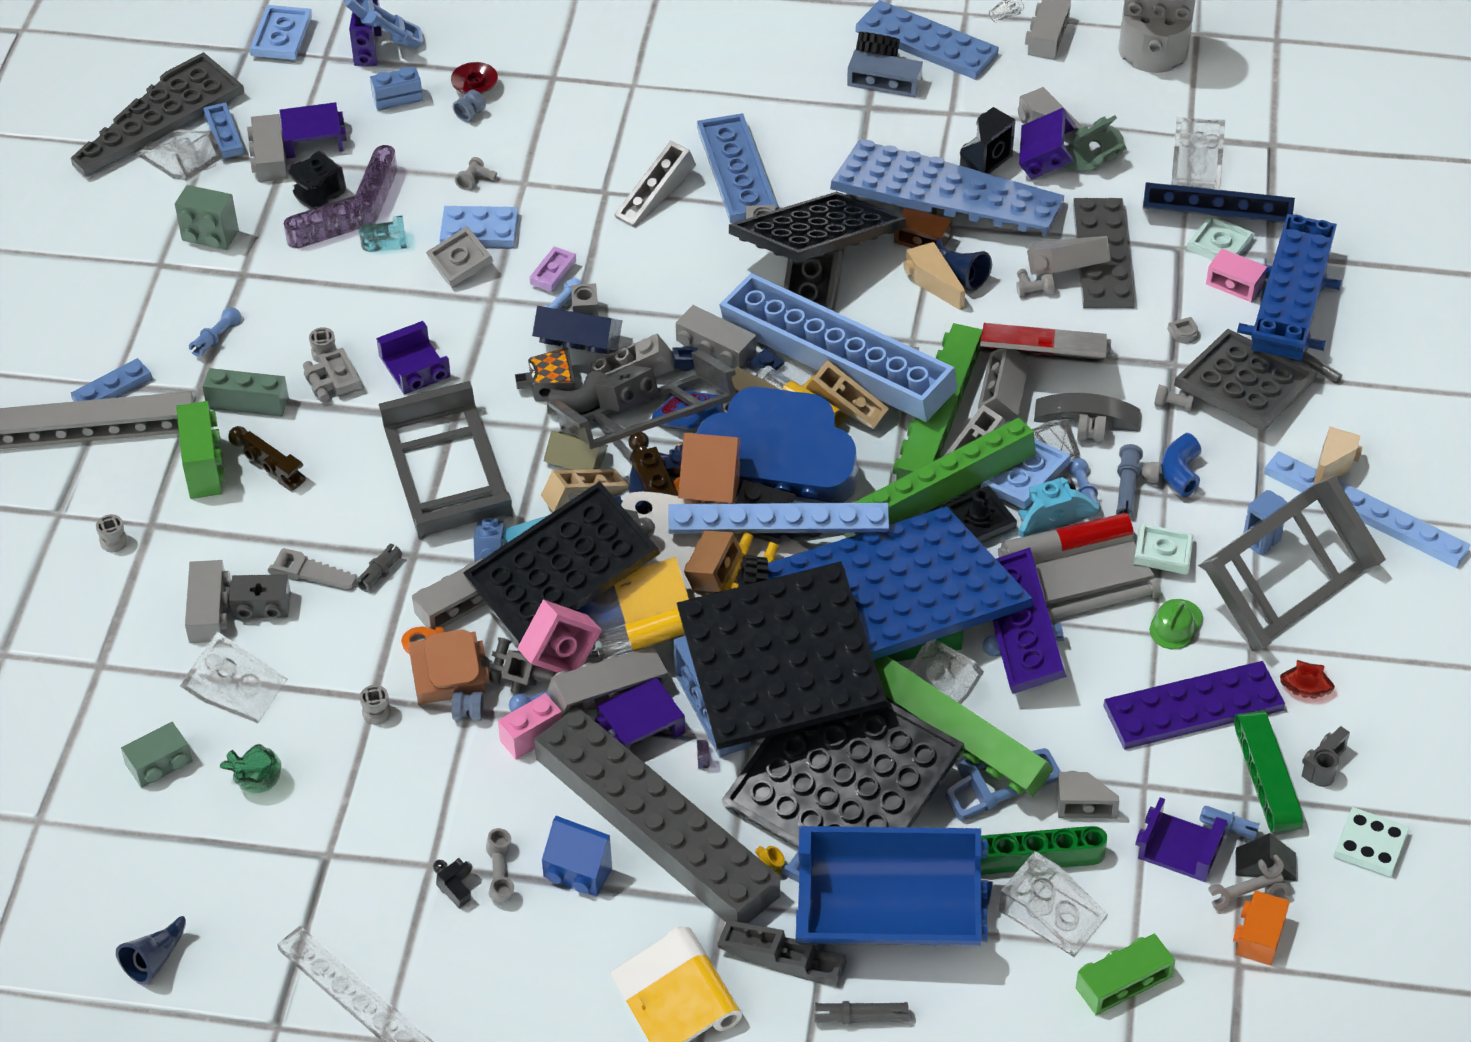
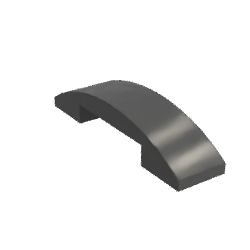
M1061 393L1036 399L1034 422L1060 424L1061 417L1079 419V414H1085L1090 418L1106 416V421L1113 422L1112 429L1139 432L1140 409L1116 398L1091 393Z

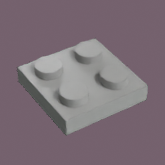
M468 226L426 252L430 261L451 288L494 262L490 253Z

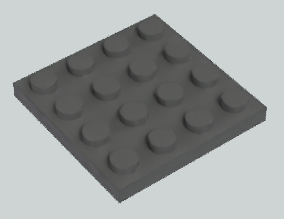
M1227 329L1175 378L1174 386L1265 431L1315 381L1317 372L1287 357L1251 350L1252 340Z

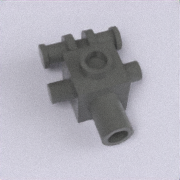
M498 637L497 649L492 651L491 655L495 657L494 663L489 662L488 666L491 668L489 675L490 683L500 685V677L511 680L513 682L510 691L521 694L523 685H536L537 681L550 685L552 677L557 672L531 664L520 651L508 650L509 644L512 642L511 640Z

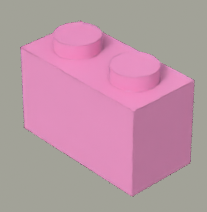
M1221 249L1208 267L1206 285L1252 302L1264 286L1267 266Z
M545 693L498 720L500 742L515 759H518L535 749L534 738L561 719L562 711Z

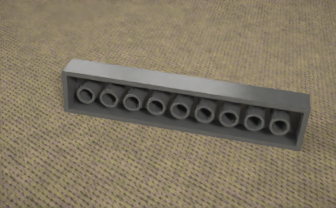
M575 707L534 738L536 760L725 922L730 920L748 924L780 897V876L580 708Z

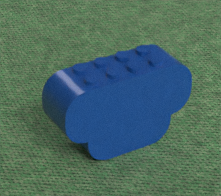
M748 387L739 391L732 398L727 413H716L707 417L697 429L696 434L742 438L739 488L736 497L739 494L743 479L790 492L798 497L830 503H844L852 496L856 488L858 463L855 443L847 432L836 428L832 406L819 395L764 387Z

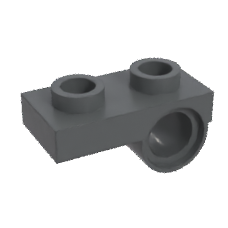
M1340 726L1335 732L1327 733L1319 747L1315 750L1310 749L1305 754L1302 760L1304 766L1301 777L1317 786L1326 787L1331 785L1335 780L1339 764L1338 756L1346 750L1350 732Z

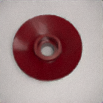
M482 62L463 64L457 67L451 75L452 86L464 94L471 89L478 91L480 94L488 92L498 82L497 71L491 65Z

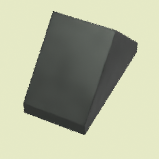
M1271 833L1236 847L1235 875L1248 877L1262 876L1264 874L1259 869L1258 861L1262 859L1267 868H1271L1275 863L1273 855L1277 854L1284 864L1283 871L1281 872L1283 880L1296 881V852Z

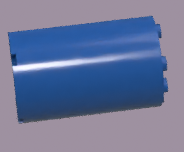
M799 826L798 910H796V943L981 946L982 942H988L987 908H981V898H987V880H981V858H987V840H981V828Z

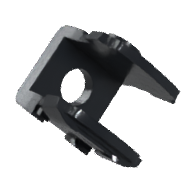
M322 150L315 152L311 158L305 161H298L290 165L288 174L297 183L293 185V194L301 204L311 210H320L328 204L330 198L335 199L346 191L342 167L336 164Z

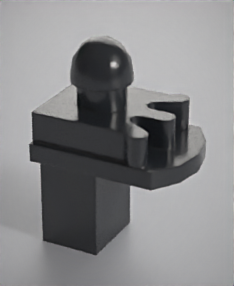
M457 858L447 866L448 864L444 860H436L433 863V869L437 874V887L458 908H461L471 900V891L461 881L471 872L472 864L469 861L463 862L460 858Z

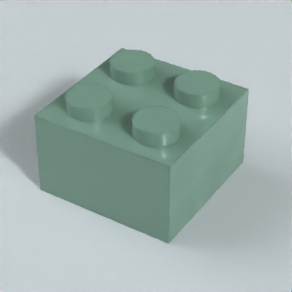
M186 185L175 202L180 234L183 241L225 250L229 248L239 231L232 194Z

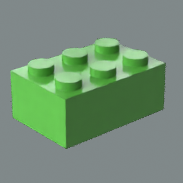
M208 401L176 405L182 465L190 499L222 494L221 483H226L224 468L219 467L224 462L222 449L217 448L221 444L219 429H214V427L218 426L216 412L210 411Z

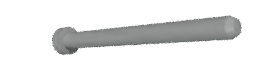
M1154 578L1148 580L1147 585L1048 610L1051 620L1148 595L1151 598H1157L1161 596V589L1157 579Z

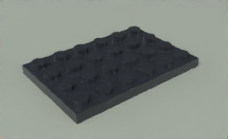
M836 191L729 224V234L738 237L740 241L755 244L757 248L772 251L776 256H784L793 263H804L807 259L822 257L825 253L831 251H841L844 247L856 246L865 240H875L878 236L893 234L896 230L906 228V218Z
M599 481L463 572V574L515 641L520 644L543 600L577 611L658 556L660 552L654 542Z

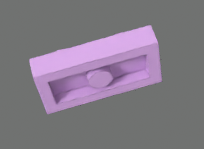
M554 246L529 277L530 284L552 292L576 262V254Z

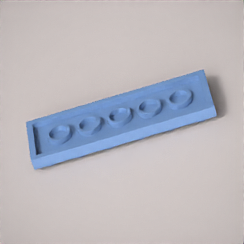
M881 0L856 24L855 32L857 33L869 32L900 39L898 49L972 79H976L998 55L999 51L998 46Z
M744 114L698 120L697 130L730 223L746 219L745 206L775 205V210H777L775 198Z

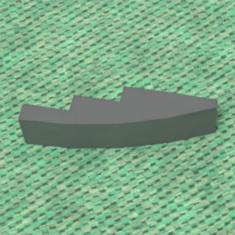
M727 920L717 943L718 948L747 961L781 973L837 987L847 963L844 954L816 950L813 943H796V939L785 936L784 930Z

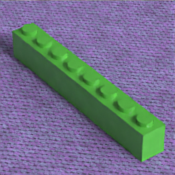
M953 323L950 332H945L942 341L943 350H938L936 359L955 368L958 389L927 422L918 418L915 419V422H910L907 432L909 438L908 440H903L900 449V455L902 456L900 459L896 458L893 466V474H897L896 481L940 458L981 350L980 342L983 329Z
M1018 417L854 503H888L889 524L924 514L1036 455L1034 431ZM864 532L843 534L849 538Z
M884 656L874 660L888 702L963 742L965 748L962 756L976 766L981 762L987 766L985 771L998 781L1002 777L1010 782L1008 787L1017 794L1023 796L1024 793H1027L1034 798L1054 770L1045 759L890 657Z

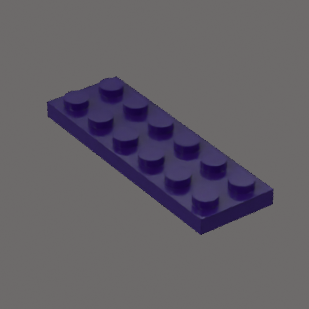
M1029 547L996 558L1032 597V607L992 620L1012 694L1067 677L1031 548Z
M1259 661L1104 699L1103 706L1125 750L1234 723L1236 714L1264 710L1267 714L1283 711L1285 702L1264 662Z

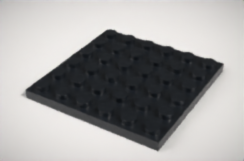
M842 561L677 602V609L717 750L887 707V700Z
M887 701V707L766 737L721 801L724 806L797 848L799 847V826L911 827L965 746L963 742Z

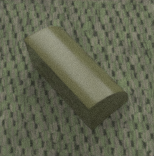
M551 431L543 461L571 470L599 469L604 460L608 445L605 444L589 449V445L576 435L562 431Z

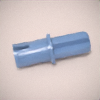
M1209 806L1202 808L1199 817L1202 823L1213 826L1215 818L1219 817L1228 820L1225 834L1231 832L1251 839V841L1255 840L1260 823L1235 816V812L1229 814Z

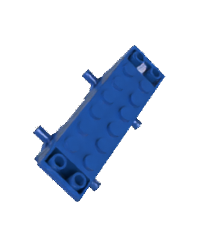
M1287 214L1272 266L1265 265L1267 266L1266 275L1269 278L1255 325L1240 322L1238 325L1237 333L1252 336L1251 350L1301 361L1304 352L1308 348L1324 351L1326 340L1311 338L1310 329L1320 292L1325 287L1340 291L1342 280L1327 278L1326 273L1337 224L1326 220H1315L1301 215Z

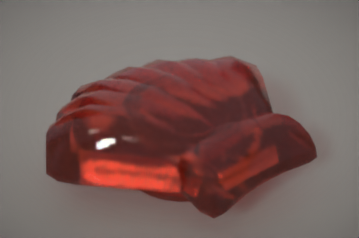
M1297 660L1295 667L1280 675V681L1283 686L1294 695H1301L1304 698L1310 697L1315 699L1323 697L1324 695L1331 694L1335 688L1333 682L1323 672L1324 665Z

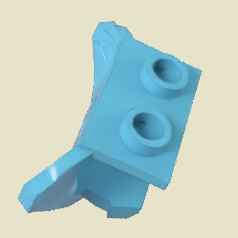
M1063 477L1029 487V499L1033 501V505L1018 511V515L1023 521L1019 528L1018 536H1029L1098 515L1099 504L1083 493L1070 489L1068 480Z

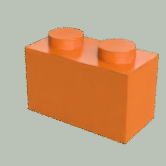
M1254 890L1252 900H1245L1241 913V918L1245 919L1244 925L1238 924L1234 934L1233 942L1238 943L1236 955L1272 965L1290 904L1289 900Z

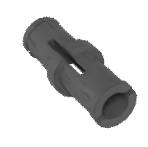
M389 544L377 558H373L369 562V567L355 580L359 589L362 590L364 588V592H369L381 577L384 578L389 574L390 567L402 557V551L398 546H395L392 550L394 544Z

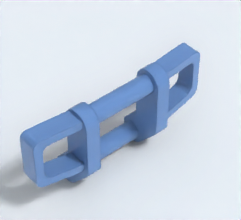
M344 0L346 7L361 19V23L366 26H379L391 34L392 41L396 44L418 48L423 43L422 31L419 26L404 20L398 15H392L374 4L372 0Z
M1046 748L1032 751L1045 759L1054 769L1042 786L1056 782L1058 772L1061 771L1050 751ZM963 760L957 763L958 771L963 779L948 788L946 799L957 819L962 821L982 811L995 808V804L1019 794L1009 787L991 793L979 772V769L986 766L981 762L976 766L968 760ZM970 784L980 804L964 810L961 808L954 793Z

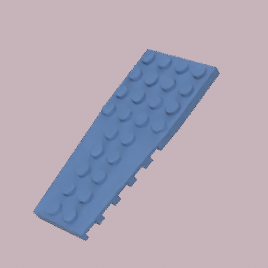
M859 140L831 180L830 186L832 190L930 213L932 212V207L944 209L945 216L954 218L956 212L969 214V221L978 222L979 218L993 219L994 226L1002 227L1003 224L1013 223L1018 227V231L1023 232L1035 228L1043 230V236H1047L1064 202V195L949 163L940 157H928L916 151L907 152L899 150L895 146L875 144L871 140Z

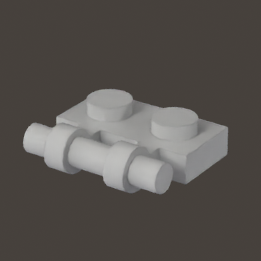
M343 348L319 355L320 363L313 365L311 361L303 363L304 376L308 382H311V389L321 402H326L330 399L328 394L330 390L334 389L337 396L362 388L361 380ZM326 374L328 378L321 380L320 376Z

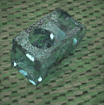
M403 215L394 216L392 222L379 224L370 222L363 224L359 228L360 243L364 251L375 252L407 248Z

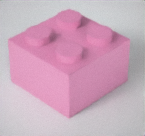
M543 600L517 649L533 665L557 673L561 671L569 672L579 669L584 665L602 629L586 614Z

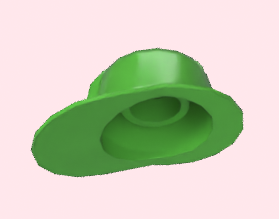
M1171 599L1164 602L1151 621L1149 628L1151 638L1159 646L1171 650L1180 649L1188 645L1202 623L1203 615L1196 604L1184 599Z

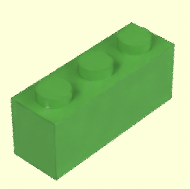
M1155 933L1146 938L1139 937L1130 946L1121 950H1113L1105 958L1095 963H1087L1081 967L1077 973L1075 988L1093 1013L1098 1015L1173 977L1176 960Z

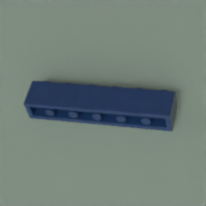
M1146 182L1142 208L1285 223L1287 214L1293 215L1295 198Z

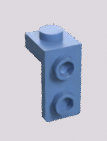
M484 518L482 521L477 522L473 538L474 562L481 558H486L502 547L504 521H498L497 518Z

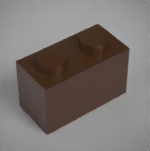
M904 208L900 216L906 218V228L896 230L894 233V243L909 248L932 242L936 245L938 239H941L946 247L951 238L952 220L924 211Z

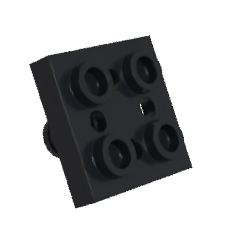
M989 485L978 488V490H974L967 495L942 505V508L947 506L981 543L1015 529L1017 526V520Z

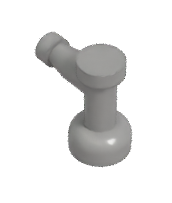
M473 157L469 161L467 170L460 171L456 175L455 183L460 189L470 190L475 183V174L495 181L497 172L485 168L484 162L480 158Z
M1025 269L1018 270L1017 276L1020 281L1016 282V288L1019 297L1025 296V293L1043 290L1046 294L1055 292L1051 273L1044 274L1041 280L1031 282Z
M1159 384L1154 405L1163 406L1168 402L1185 406L1187 410H1191L1194 395L1182 389L1179 394L1168 392L1166 386Z

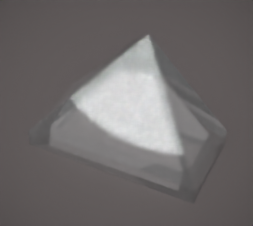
M1068 419L1052 420L1032 428L1035 439L1070 454V461L1080 458V452Z

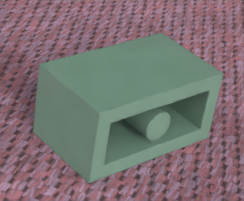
M173 721L121 747L125 765L141 788L158 781L161 777L181 769L193 761L189 744Z

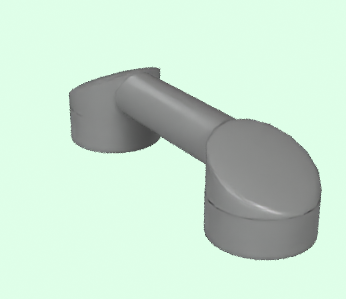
M496 828L489 832L486 842V851L492 858L493 880L488 895L495 901L506 902L512 898L514 892V884L505 877L504 857L510 847L511 835L505 829Z

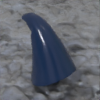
M941 239L936 241L937 248L964 287L974 291L987 281L992 269V259L989 253L985 251L974 253L952 252L944 246Z
M185 916L178 917L163 930L120 944L116 948L115 956L117 961L132 980L141 985H148L179 942L186 925Z

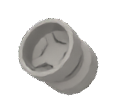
M320 327L314 329L309 334L311 354L316 362L320 363L319 355L337 350L335 335L331 329Z
M1079 414L1077 440L1085 441L1091 438L1095 442H1104L1106 416L1090 418L1088 415Z
M109 514L97 521L96 530L102 549L107 552L122 550L127 544L123 520L117 515Z
M370 685L362 690L360 693V703L364 720L373 725L387 721L391 715L387 690L380 685Z

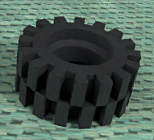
M859 32L856 50L897 57L900 39L882 34Z
M744 555L739 571L738 587L767 580L768 558Z

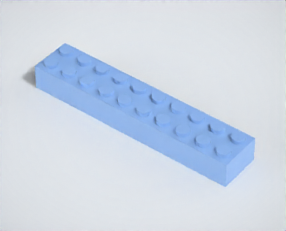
M750 273L719 304L722 318L756 334V341L818 371L828 360L875 398L924 422H927L958 389L955 368L753 273Z

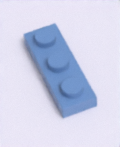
M227 103L204 107V116L220 159L244 154L243 146Z
M136 358L71 392V397L73 401L118 398L152 380V375L147 367Z

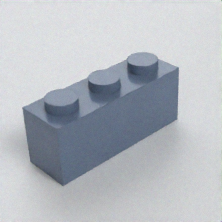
M854 50L848 65L847 86L916 97L922 81L923 62Z

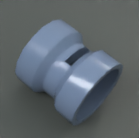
M471 89L464 94V98H459L452 106L456 116L460 120L468 122L474 118L475 113H480L485 109L486 102L478 91Z
M454 691L452 696V719L462 720L464 717L469 716L472 720H482L484 708L483 692H473L471 695H468L463 691Z

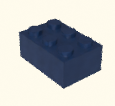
M537 306L532 336L540 337L539 343L560 346L561 341H563L564 347L585 350V346H589L588 351L609 354L610 350L618 351L623 320Z

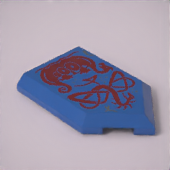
M685 391L701 402L719 396ZM673 395L653 413L652 419L690 405ZM716 405L662 424V426L693 429L699 426L698 422L704 421L707 417L716 413H723L722 405Z

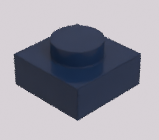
M672 347L674 369L683 371L695 369L691 353L698 351V348Z
M766 348L748 360V367L766 381L785 368V361Z

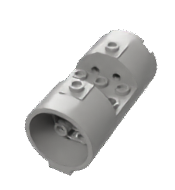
M1124 0L1119 39V54L1122 59H1127L1133 63V68L1152 73L1171 71L1173 66L1179 63L1182 65L1188 57L1196 0Z

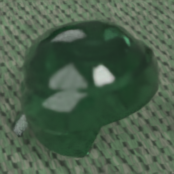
M262 744L254 745L242 757H239L234 750H231L226 755L227 760L220 764V768L234 772V783L244 792L260 793L270 790L278 782L281 775V760L275 752Z

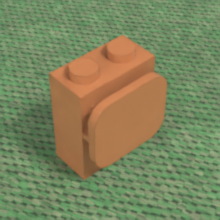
M684 433L678 498L685 499V504H701L702 500L712 501V504L736 503V495L739 488L742 438Z
M454 630L432 634L426 640L408 642L418 705L450 700L454 691H463L468 695H471L473 692H483L485 694V684L490 683L487 666H481L480 658L485 657L483 641H477L476 631Z

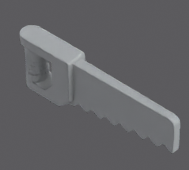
M286 548L281 549L274 564L268 568V572L271 575L288 574V579L299 581V579H304L344 589H351L357 578V574L351 575L349 571L337 570L335 566L329 567V564L323 565L322 562H315L314 559L308 560V557L304 556L302 552ZM288 560L293 561L290 568L284 567Z

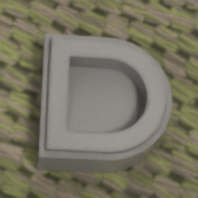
M1192 317L1168 323L1167 330L1174 340L1187 344L1196 340L1198 326Z

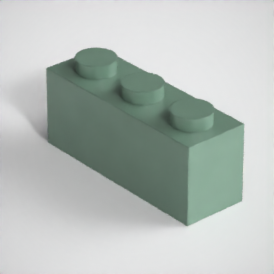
M209 368L202 386L205 401H208L210 409L283 416L289 399L285 376Z

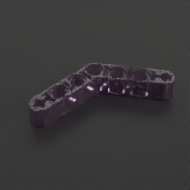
M381 145L374 150L355 196L287 217L283 223L287 245L292 248H302L361 229L365 224L376 223L397 173L395 149L389 145Z

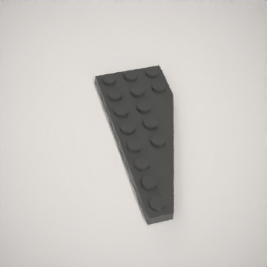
M202 52L164 72L160 76V81L156 85L151 84L146 89L147 93L142 98L133 100L113 119L114 123L109 128L104 127L99 131L100 136L96 140L88 141L71 157L72 165L86 177L204 114V107L228 102L245 93L243 85L207 54Z

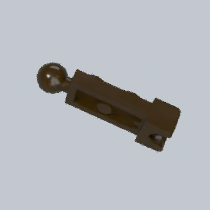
M236 426L229 431L228 440L230 443L238 447L244 446L243 452L250 461L260 464L267 473L277 476L278 483L287 490L292 491L298 488L306 480V477L298 470L304 466L303 463L293 455L289 454L286 457L257 435L247 431L244 427Z
M643 432L631 435L628 443L629 447L635 452L631 453L630 459L644 492L678 496V492L673 487L657 447L647 449L649 438ZM649 503V509L652 511V505Z

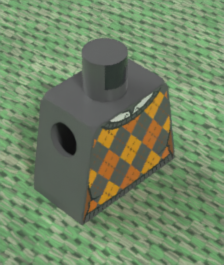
M568 348L530 357L528 359L529 372L515 374L516 388H532L534 400L548 401L551 389L576 390Z

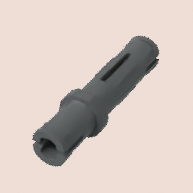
M842 1001V1003L816 1002L814 1005V1011L830 1012L829 1014H814L815 1023L908 1022L909 1014L893 1013V1011H909L908 1002L849 1003V1001Z

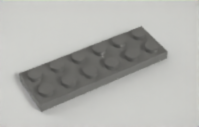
M1074 198L1073 212L1076 238L1107 236L1111 257L1109 262L1079 268L1083 308H1134L1123 198Z

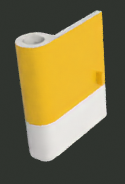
M676 927L672 929L666 937L610 972L649 1042H689L712 1026L717 1031L728 1030L734 1027L742 1018V1012L689 927Z

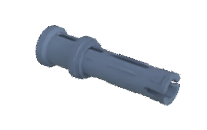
M1127 444L1119 450L1121 464L1118 465L1117 473L1120 477L1116 515L1124 511V513H1127L1132 518L1136 479L1141 475L1139 461L1143 457V450L1137 445Z

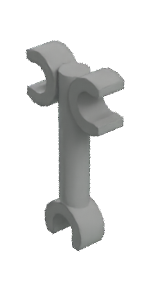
M1277 854L1273 855L1275 863L1271 868H1267L1262 859L1259 860V869L1264 874L1262 876L1226 888L1220 884L1211 885L1208 890L1212 896L1221 894L1219 899L1211 901L1216 910L1224 909L1229 904L1230 899L1265 888L1266 894L1273 896L1274 891L1281 888L1286 897L1290 896V888L1283 881L1281 873L1284 868L1282 860Z

